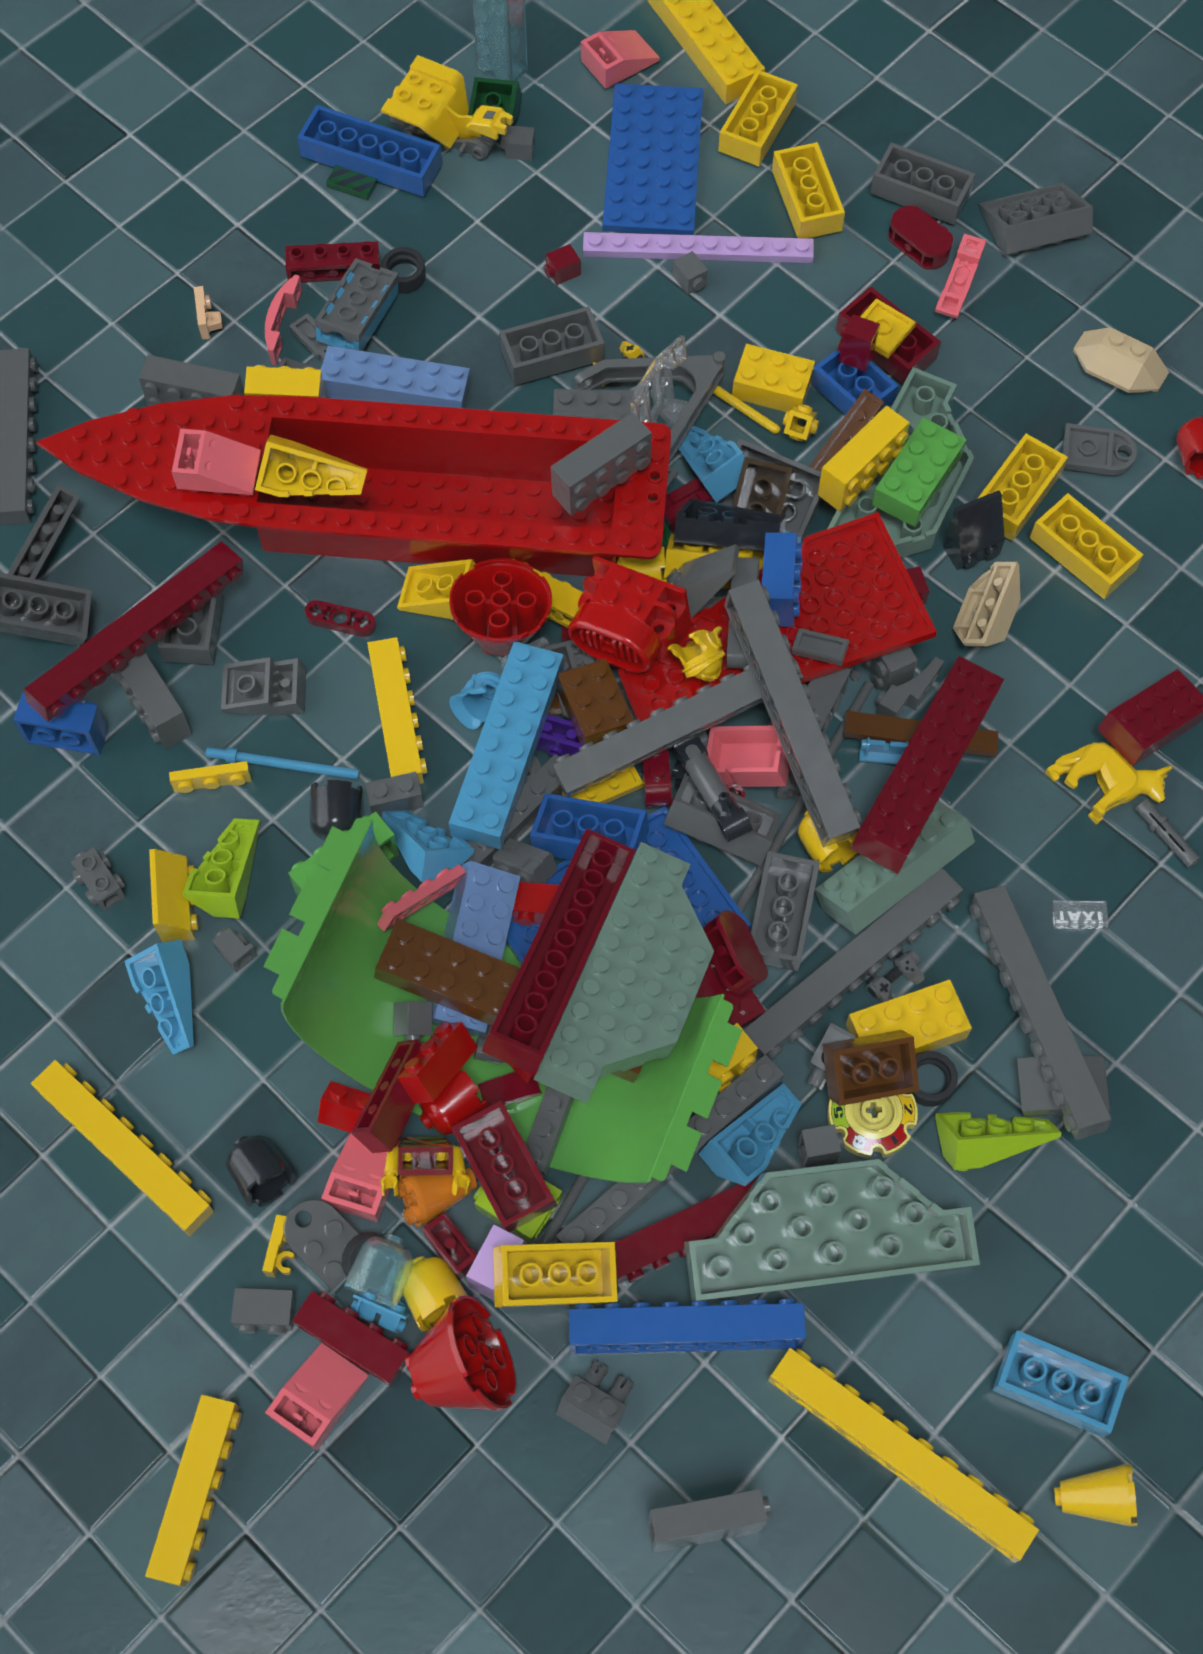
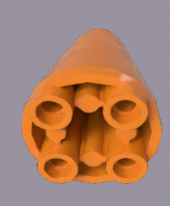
M465 1168V1175L470 1178L467 1195L462 1187L457 1188V1195L452 1193L453 1175H400L397 1197L399 1199L402 1198L406 1208L403 1209L406 1223L408 1225L414 1224L419 1228L425 1226L471 1194V1191L477 1188L476 1178L471 1168Z

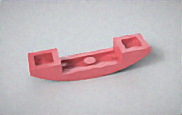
M964 234L935 312L958 318L975 276L986 240Z
M294 275L280 288L268 309L265 321V339L273 365H277L283 348L279 329L287 307L297 308L303 291L299 275Z

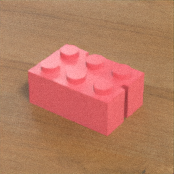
M773 725L716 726L710 728L707 744L708 756L726 785L735 784V782L741 787H777L787 785L789 764Z

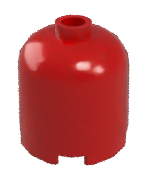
M1202 416L1190 419L1184 423L1176 437L1185 472L1187 475H1195L1196 479H1203Z
M459 1070L434 1102L419 1103L422 1114L418 1117L428 1130L433 1127L440 1134L451 1135L454 1133L451 1127L488 1108L489 1105L486 1100L481 1101L476 1095L480 1090L464 1070Z

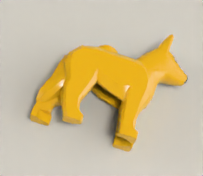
M1092 743L1083 746L1075 752L1061 756L1056 760L1055 764L1046 769L1045 773L1053 782H1056L1060 775L1067 773L1068 775L1064 783L1072 789L1077 788L1080 778L1095 774L1097 782L1105 795L1092 807L1093 811L1088 814V817L1095 824H1098L1102 821L1106 812L1122 804L1129 803L1142 794L1149 796L1157 803H1164L1166 799L1164 779L1168 776L1167 773L1172 769V766H1166L1157 770H1135L1117 750L1108 744Z

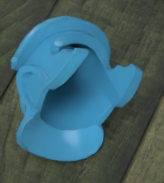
M491 671L473 674L461 692L450 697V708L465 727L474 730L485 722L501 675Z

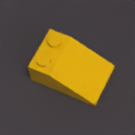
M472 559L409 566L397 608L400 611L454 620L449 605L452 585L461 573L464 575L473 569L475 562Z

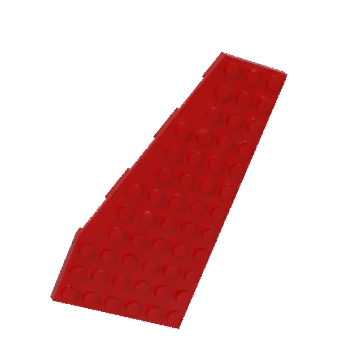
M879 512L809 535L802 540L803 570L800 577V616L795 617L794 627L778 626L781 635H786L790 644L789 651L799 665L803 675L801 683L936 637L937 631ZM763 568L759 570V582H760L761 586H762ZM727 596L711 608L706 607L691 618L692 625L680 644L681 648L687 647L688 643L694 641L689 637V634L693 632L707 630L710 633L717 626H721L722 630L718 638L721 639V649L724 651L725 656H723L721 673L718 679L709 682L697 679L694 676L686 678L685 673L681 672L685 668L681 660L675 655L668 660L661 661L655 659L651 667L642 673H634L621 668L617 670L636 720L640 719L642 722L650 718V713L662 707L666 710L674 706L673 702L681 697L687 696L689 699L697 695V690L709 684L713 687L721 683L720 679L728 674L734 673L736 676L744 672L743 668H727L729 616L724 606ZM799 628L848 639L849 647L843 665L839 666L792 654V647Z

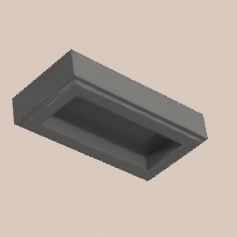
M799 628L792 647V654L842 666L849 647V640Z

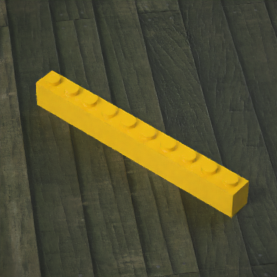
M789 1348L768 1380L771 1384L1011 1561L1016 1563L1021 1560L1039 1531L1033 1525L1035 1521L1030 1516L1021 1511L1017 1514L1008 1507L1009 1502L997 1493L991 1495L982 1488L984 1484L971 1474L965 1476L958 1471L959 1466L953 1460L946 1456L941 1458L932 1452L934 1447L922 1438H918V1440L908 1434L909 1429L897 1420L891 1422L883 1416L884 1411L873 1402L865 1403L859 1398L860 1393L850 1385L845 1384L843 1387L834 1380L836 1376L830 1370L823 1366L819 1369L810 1362L811 1357L800 1349L794 1351Z

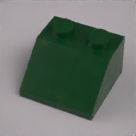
M474 77L468 115L473 116L481 105L500 107L513 116L514 123L519 115L522 99L519 82Z

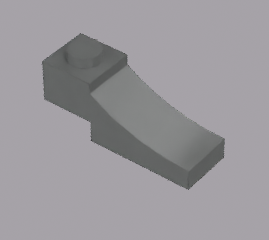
M935 656L932 662L910 681L899 686L892 684L887 692L883 690L876 700V704H878L876 714L899 717L906 706L916 710L940 675L944 661Z

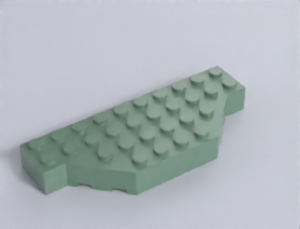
M915 367L911 369L891 407L892 410L910 422L907 432L909 436L905 444L923 417L965 438L958 423H955L951 415L952 410L950 406L954 399L957 384ZM965 444L961 459L916 527L872 505L875 488L885 475L884 473L875 477L871 487L866 491L862 490L850 507L846 506L841 512L837 510L827 529L879 512L901 558L932 549L970 474L974 460L971 450H968Z
M643 842L640 843L535 1075V1081L587 1103L598 1079L607 1077L608 1074L619 1070L626 1071L641 1066L644 1062L658 1058L660 1060L669 1057L677 1043L714 953L682 887L691 864Z
M880 1159L760 1174L712 1239L684 1242L691 1300L693 1301L980 1265L972 1208L941 1209L923 1196L918 1189L904 1178L889 1169Z

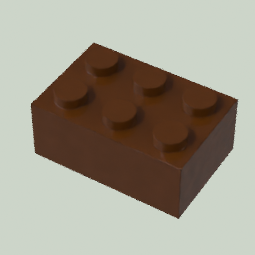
M606 659L557 674V691L581 746L593 742L595 745L603 741V736L615 730L619 733L627 729V724L634 721Z
M903 1030L823 1044L829 1099L839 1106L920 1091L914 1036Z

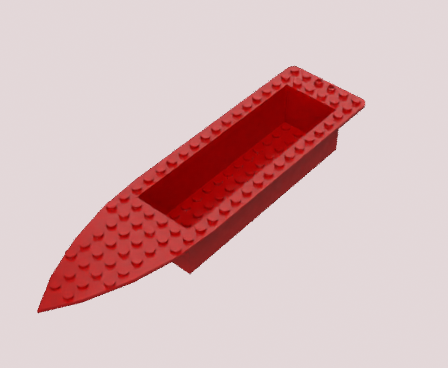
M229 395L160 403L139 409L131 408L126 412L89 420L36 441V444L79 474L139 501L208 521L256 527L263 551L422 564L472 559L477 564L485 560L505 558L526 562L540 572L593 577L595 574L592 561L594 556L616 563L618 557L654 559L660 554L671 430L662 423L642 422L652 433L651 462L643 470L636 471L624 483L617 484L611 488L605 496L598 497L590 502L584 510L577 511L572 515L552 495L551 466L620 420L306 396ZM180 429L208 431L261 450L255 487L266 443L271 434L366 468L367 473L361 495L322 494L278 497L257 491L255 488L253 495L177 489L172 475V468ZM655 498L656 501H650L649 499Z

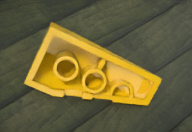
M270 434L266 443L255 490L278 497L322 494L361 495L367 469L295 441Z

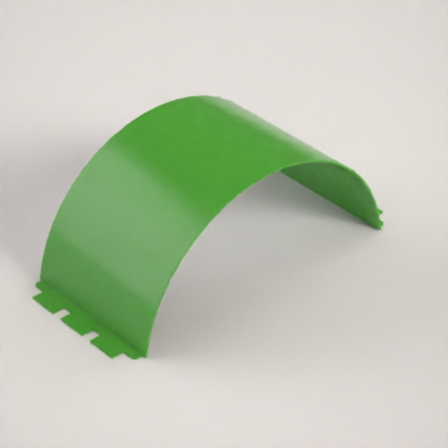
M358 818L354 821L349 834L332 826L314 864L330 871L324 884L307 877L289 915L305 922L299 936L283 928L281 929L263 967L279 975L272 993L274 996L283 999L280 1004L281 1012L291 1029L326 1061L373 1091L397 1042L405 1041V1036H394V1003L405 1001L428 1002L429 1000L374 978L376 965L393 929L391 927L383 932L377 925V922L383 915L381 910L390 901L394 900L396 903L407 891L411 889L416 891L417 888L399 873L382 852L374 835L373 819L371 818L367 822ZM431 902L403 921L444 937L449 912L435 902ZM505 945L502 961L520 968L521 965L511 949ZM725 995L695 998L677 1043L669 1057L644 1062L634 1083L608 1074L607 1077L598 1079L587 1103L574 1098L550 1168L584 1177L622 1183L651 1182L652 1178L660 1182L664 1181L671 1165L687 1172L702 1134L687 1126L691 1113L693 1112L708 1119L722 1083L721 1080L707 1074L712 1060L728 1067L742 1032L741 1029L727 1023L733 1010V1005L723 999ZM432 1024V1035L421 1036V1041L419 1042L423 1044L428 1041L435 1033L434 1030L437 1026ZM478 1035L471 1036L476 1043ZM474 1053L460 1069V1071L464 1070L477 1087L478 1084L515 1072L508 1063L503 1061L501 1064L475 1060ZM540 1082L538 1083L542 1091L541 1095L519 1104L513 1102L505 1105L525 1145L547 1088L546 1085ZM480 1091L477 1092L476 1095L483 1101ZM419 1103L415 1104L412 1113L418 1116L422 1114Z

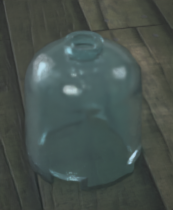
M387 1233L386 1238L371 1237L366 1240L361 1246L347 1275L344 1287L360 1296L366 1292L375 1295L374 1302L396 1308L413 1267L412 1254L407 1248L402 1246L403 1239Z

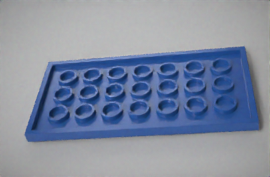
M615 83L602 231L694 235L703 88Z

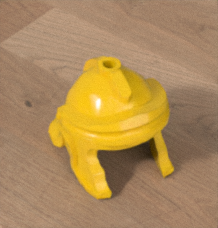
M717 626L710 633L707 630H698L689 634V637L694 641L688 643L687 647L681 648L678 644H672L668 647V650H671L681 660L685 668L681 672L685 673L686 678L694 676L697 679L709 682L718 679L721 673L723 656H725L724 651L721 649V639L718 638L722 630L721 626Z

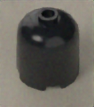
M326 780V785L318 786L317 782L311 785L310 828L314 835L326 840L332 826L341 831L351 829L354 821L361 818L362 786H358L357 789L352 788V782L342 780Z
M262 1135L244 1136L238 1139L226 1158V1168L248 1207H251L252 1203H257L259 1207L272 1203L283 1195L281 1190L288 1183L292 1186L296 1179L294 1171L274 1142Z

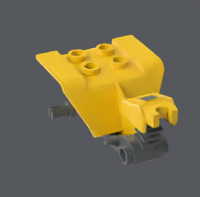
M419 55L416 56L410 65V70L401 84L395 87L391 99L388 98L381 108V113L390 116L391 124L405 129V134L415 137L427 136L442 144L445 149H450L452 146L459 149L460 153L464 151L472 154L478 160L488 156L498 139V134L506 135L507 125L505 124H513V116L500 107L481 105L473 116H469L462 74L455 69Z

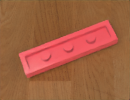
M460 864L450 870L445 868L434 880L430 878L425 880L416 891L412 889L407 891L398 902L390 901L381 910L383 915L377 922V925L383 932L393 927L397 918L401 920L406 919L456 888L466 871Z

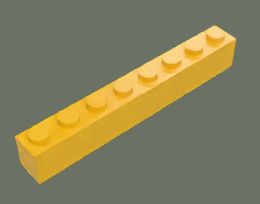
M54 1060L30 1084L190 1237L214 1213L209 1205L212 1200L201 1189L196 1193L190 1187L193 1182L182 1171L176 1174L170 1168L173 1163L163 1153L157 1156L151 1150L154 1145L144 1135L141 1134L137 1137L131 1131L134 1129V1126L122 1116L118 1119L112 1113L115 1109L104 1098L101 1101L97 1100L93 1096L96 1091L86 1081L79 1083L74 1078L78 1074L67 1063L61 1066Z

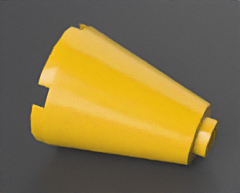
M1123 1464L1060 1481V1487H1054L1056 1506H1062V1512L1130 1527L1138 1526L1135 1485L1132 1481V1464Z

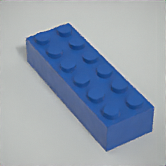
M320 105L315 106L297 137L302 157L332 167L337 165L377 178V182L422 197L425 196L442 165L441 145Z

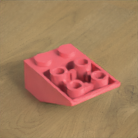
M636 30L598 32L581 41V62L605 89L660 61V57Z
M180 429L172 468L177 489L253 495L261 450L208 431Z
M350 1133L331 1171L321 1198L322 1201L331 1205L335 1210L379 1223L391 1189H386L385 1196L382 1195L381 1179L386 1176L384 1170L387 1152L372 1153Z
M321 1343L284 1385L265 1413L272 1420L318 1451L369 1375Z

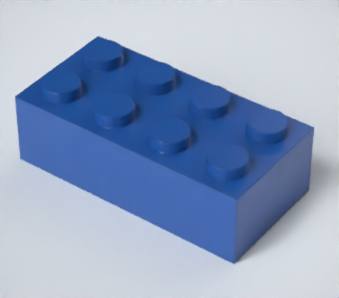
M545 793L530 833L531 844L534 847L551 852L553 857L572 860L587 828L637 851L640 843H645L649 831L647 811Z

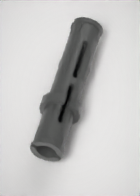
M1149 799L1144 800L1135 808L1150 825L1149 829L1152 832H1156L1169 848L1184 862L1187 868L1193 866L1201 858L1168 822L1169 818L1166 815L1162 816L1149 802ZM1151 815H1153L1159 821V823L1166 829V831H1164L1157 824V822L1151 817ZM1170 835L1178 842V844L1185 850V852H1183L1174 843V841L1169 837Z

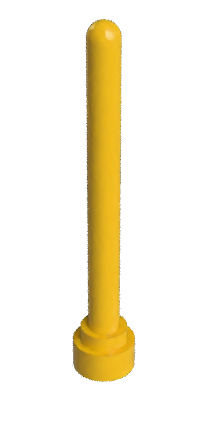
M717 386L713 392L714 395L773 434L780 432L779 425L720 386Z

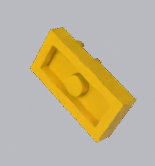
M276 1214L262 1269L267 1277L276 1278L278 1270L284 1275L292 1274L291 1268L282 1266L285 1259L295 1260L296 1258L295 1254L290 1251L283 1252L286 1246L283 1234L286 1216Z

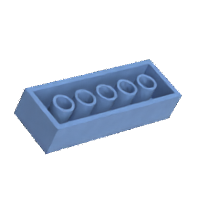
M334 346L327 347L321 367L326 398L464 408L469 390L470 368Z
M469 861L461 866L466 873L454 889L444 937L502 960L520 876ZM432 1002L433 1025L438 1026L444 1022H462L471 1036L486 1033L488 1024Z

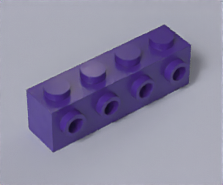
M548 715L536 749L545 751L550 756L556 754L559 757L568 753L572 756L580 752L579 748L582 746L571 721Z

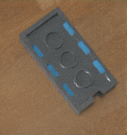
M355 258L315 319L316 341L334 347L363 351L398 295V273L382 267L380 270L374 269L373 264Z

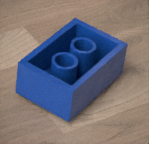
M836 350L813 369L811 385L845 415L864 389L885 402L883 408L886 405L890 407L896 400L899 385L871 361L865 372L839 362L840 352Z
M766 533L762 587L766 586L769 592L770 601L768 603L771 611L775 610L780 620L779 627H794L795 617L800 616L799 595H801L800 577L803 570L802 543H797V533Z
M25 693L21 695L13 719L26 743L99 756L101 755L109 729L98 705L93 702H74L66 708L61 716L54 717L47 722L26 702Z

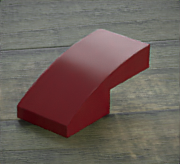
M516 1072L478 1084L483 1101L486 1100L489 1107L501 1100L504 1105L513 1102L519 1104L542 1094L539 1083L534 1078L529 1083H526Z

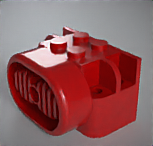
M594 556L592 561L595 574L593 577H586L583 581L584 592L578 601L579 610L568 626V633L574 644L595 659H606L608 664L634 673L647 671L655 659L663 661L671 658L674 654L671 650H668V647L672 644L680 645L692 625L686 589Z

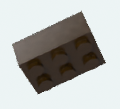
M745 457L732 506L786 515L796 471L790 467Z

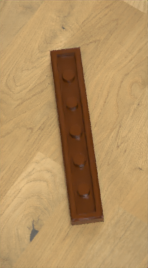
M846 710L843 737L867 739V737H870V740L885 741V743H890L891 741L910 742L921 720ZM978 728L965 754L996 758L998 754L999 731Z

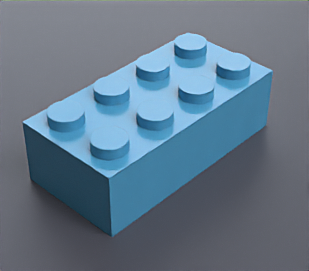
M1017 1330L1010 1337L992 1391L1104 1438L1112 1432L1129 1377Z

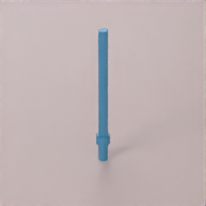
M207 747L206 757L223 759L226 763L247 761L249 764L358 780L360 770L239 752V749L228 747L226 750Z

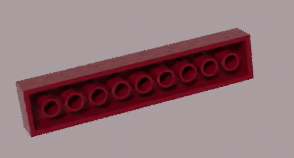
M958 656L861 825L850 849L899 874L1005 680L1004 678Z
M586 828L484 1044L483 1053L532 1075H536L636 852L635 849Z

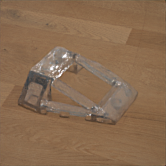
M680 335L650 363L645 375L634 390L630 402L631 413L633 412L641 422L656 423L660 415L667 422L670 430H672L686 407L688 401L674 399L671 370L677 368L687 359L685 336ZM650 386H652L651 396L653 398V407L651 410L648 391Z

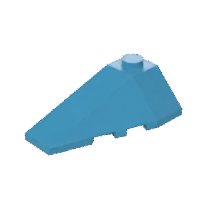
M693 426L679 450L717 503L737 488L745 456L735 442L731 440L728 442L724 441L721 436L716 435L714 437L706 430Z
M407 810L382 811V817L386 825L395 834L397 846L410 871L421 882L429 878L434 880L445 868L450 870L459 864L462 865L474 853V848L464 839L446 836L444 829L427 826V820Z
M182 939L157 943L125 960L132 987L137 994L141 993L147 1002L145 1008L148 1014L153 1013L159 1022L158 1030L172 1054L175 1055L193 1047L190 964Z
M783 1083L711 1139L698 1155L716 1176L746 1186L767 1168L771 1157L781 1143L782 1137L797 1114L801 1102Z

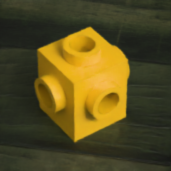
M799 404V406H794L785 414L783 425L786 426L783 433L790 435V438L797 441L807 440L811 434H816L819 426V420H816L818 413L812 411L813 408L808 405ZM799 418L807 420L806 425H802L799 422Z

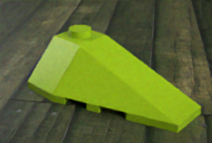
M237 818L232 820L219 836L218 844L211 852L207 851L203 856L204 861L201 865L189 873L182 893L183 898L213 917L240 919L247 897L260 820Z
M971 1112L936 1113L935 1116L943 1157L954 1170L958 1171L982 1168L1061 1137V1131L1049 1119L1015 1116L1012 1121H1006L1002 1118H997V1115L987 1114V1119L971 1118Z

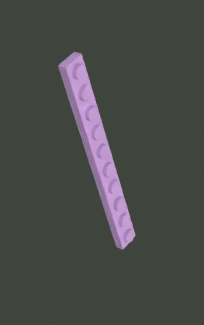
M584 232L583 257L678 259L693 251L700 260L813 263L814 243L813 239Z

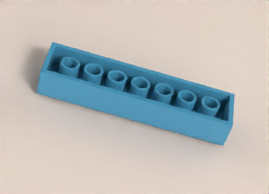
M513 642L449 820L451 836L492 848L502 849L557 690V674L564 670L563 654Z

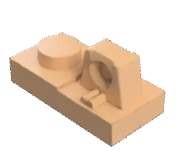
M203 286L194 287L200 334L202 340L210 339V331L223 328L221 314L219 311L208 312V310L212 309L210 295H205Z

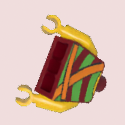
M442 1136L404 1137L401 1143L393 1148L392 1152H387L384 1170L386 1176L381 1179L382 1195L385 1196V1190L388 1188L394 1189V1196L398 1195V1179L396 1177L398 1175H453L452 1193L457 1195V1188L462 1187L467 1195L470 1178L465 1175L466 1169L462 1150L458 1146L452 1145Z

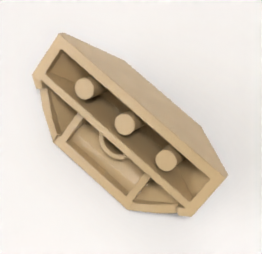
M1111 327L1084 331L1073 349L1074 354L1077 355L1086 373L1128 393L1158 392L1169 374V371L1153 347Z
M994 562L990 566L991 569L982 574L969 587L953 626L954 631L964 646H990L1005 641L1021 600L1018 562Z

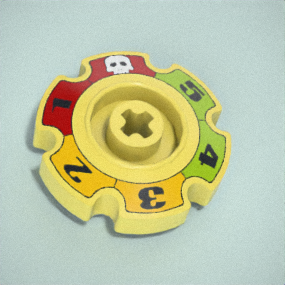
M913 1094L895 1095L839 1106L830 1099L827 1118L828 1124H835L837 1133H842L844 1149L848 1152L870 1159L872 1152L876 1151L885 1158L897 1153L908 1143L911 1136L907 1133V1129L915 1128L918 1110ZM873 1110V1114L877 1115L876 1118H872L871 1113H868V1111Z

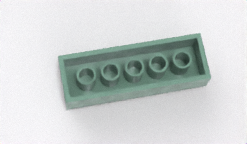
M938 801L899 874L860 854L815 889L822 911L855 935L975 843L969 820Z

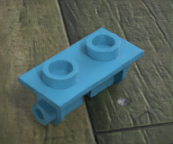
M870 737L860 739L859 761L896 765L909 741H905V743L892 741L885 743V741L870 740Z
M360 1289L353 1295L356 1299H354L350 1309L361 1318L373 1323L378 1313L381 1315L378 1323L379 1326L394 1333L398 1331L404 1332L407 1322L403 1319L408 1318L412 1314L410 1309L406 1308L407 1305L404 1302L396 1299L389 1301L380 1297L381 1294L374 1289Z

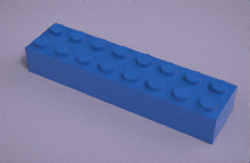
M796 1299L779 1300V1304H767V1300H752L750 1305H738V1301L726 1300L722 1301L721 1305L709 1306L707 1301L692 1302V1306H680L679 1302L662 1303V1307H651L650 1303L642 1302L633 1304V1308H622V1305L619 1303L605 1304L604 1308L593 1309L591 1304L575 1305V1309H569L570 1355L801 1349L806 1340L804 1303H797Z

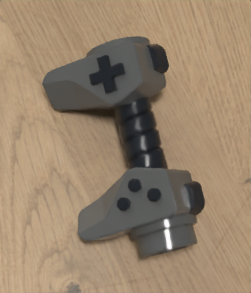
M910 950L908 953L900 952L894 960L896 966L884 977L871 976L867 980L866 990L875 1000H880L881 1003L892 1000L891 984L901 975H904L914 984H919L924 980V975L918 968L921 960L914 951Z

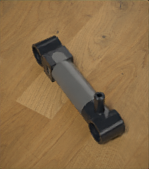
M695 735L672 746L671 749L676 758L679 759L687 776L691 777L717 820L725 840L730 842L753 831L746 812L742 807L738 806L714 767L700 737Z

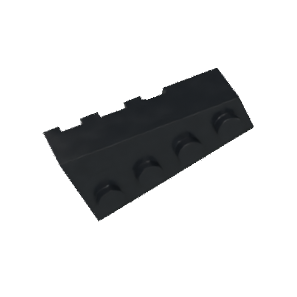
M690 498L676 513L674 542L729 547L736 544L741 549L764 552L766 533H785L787 516Z

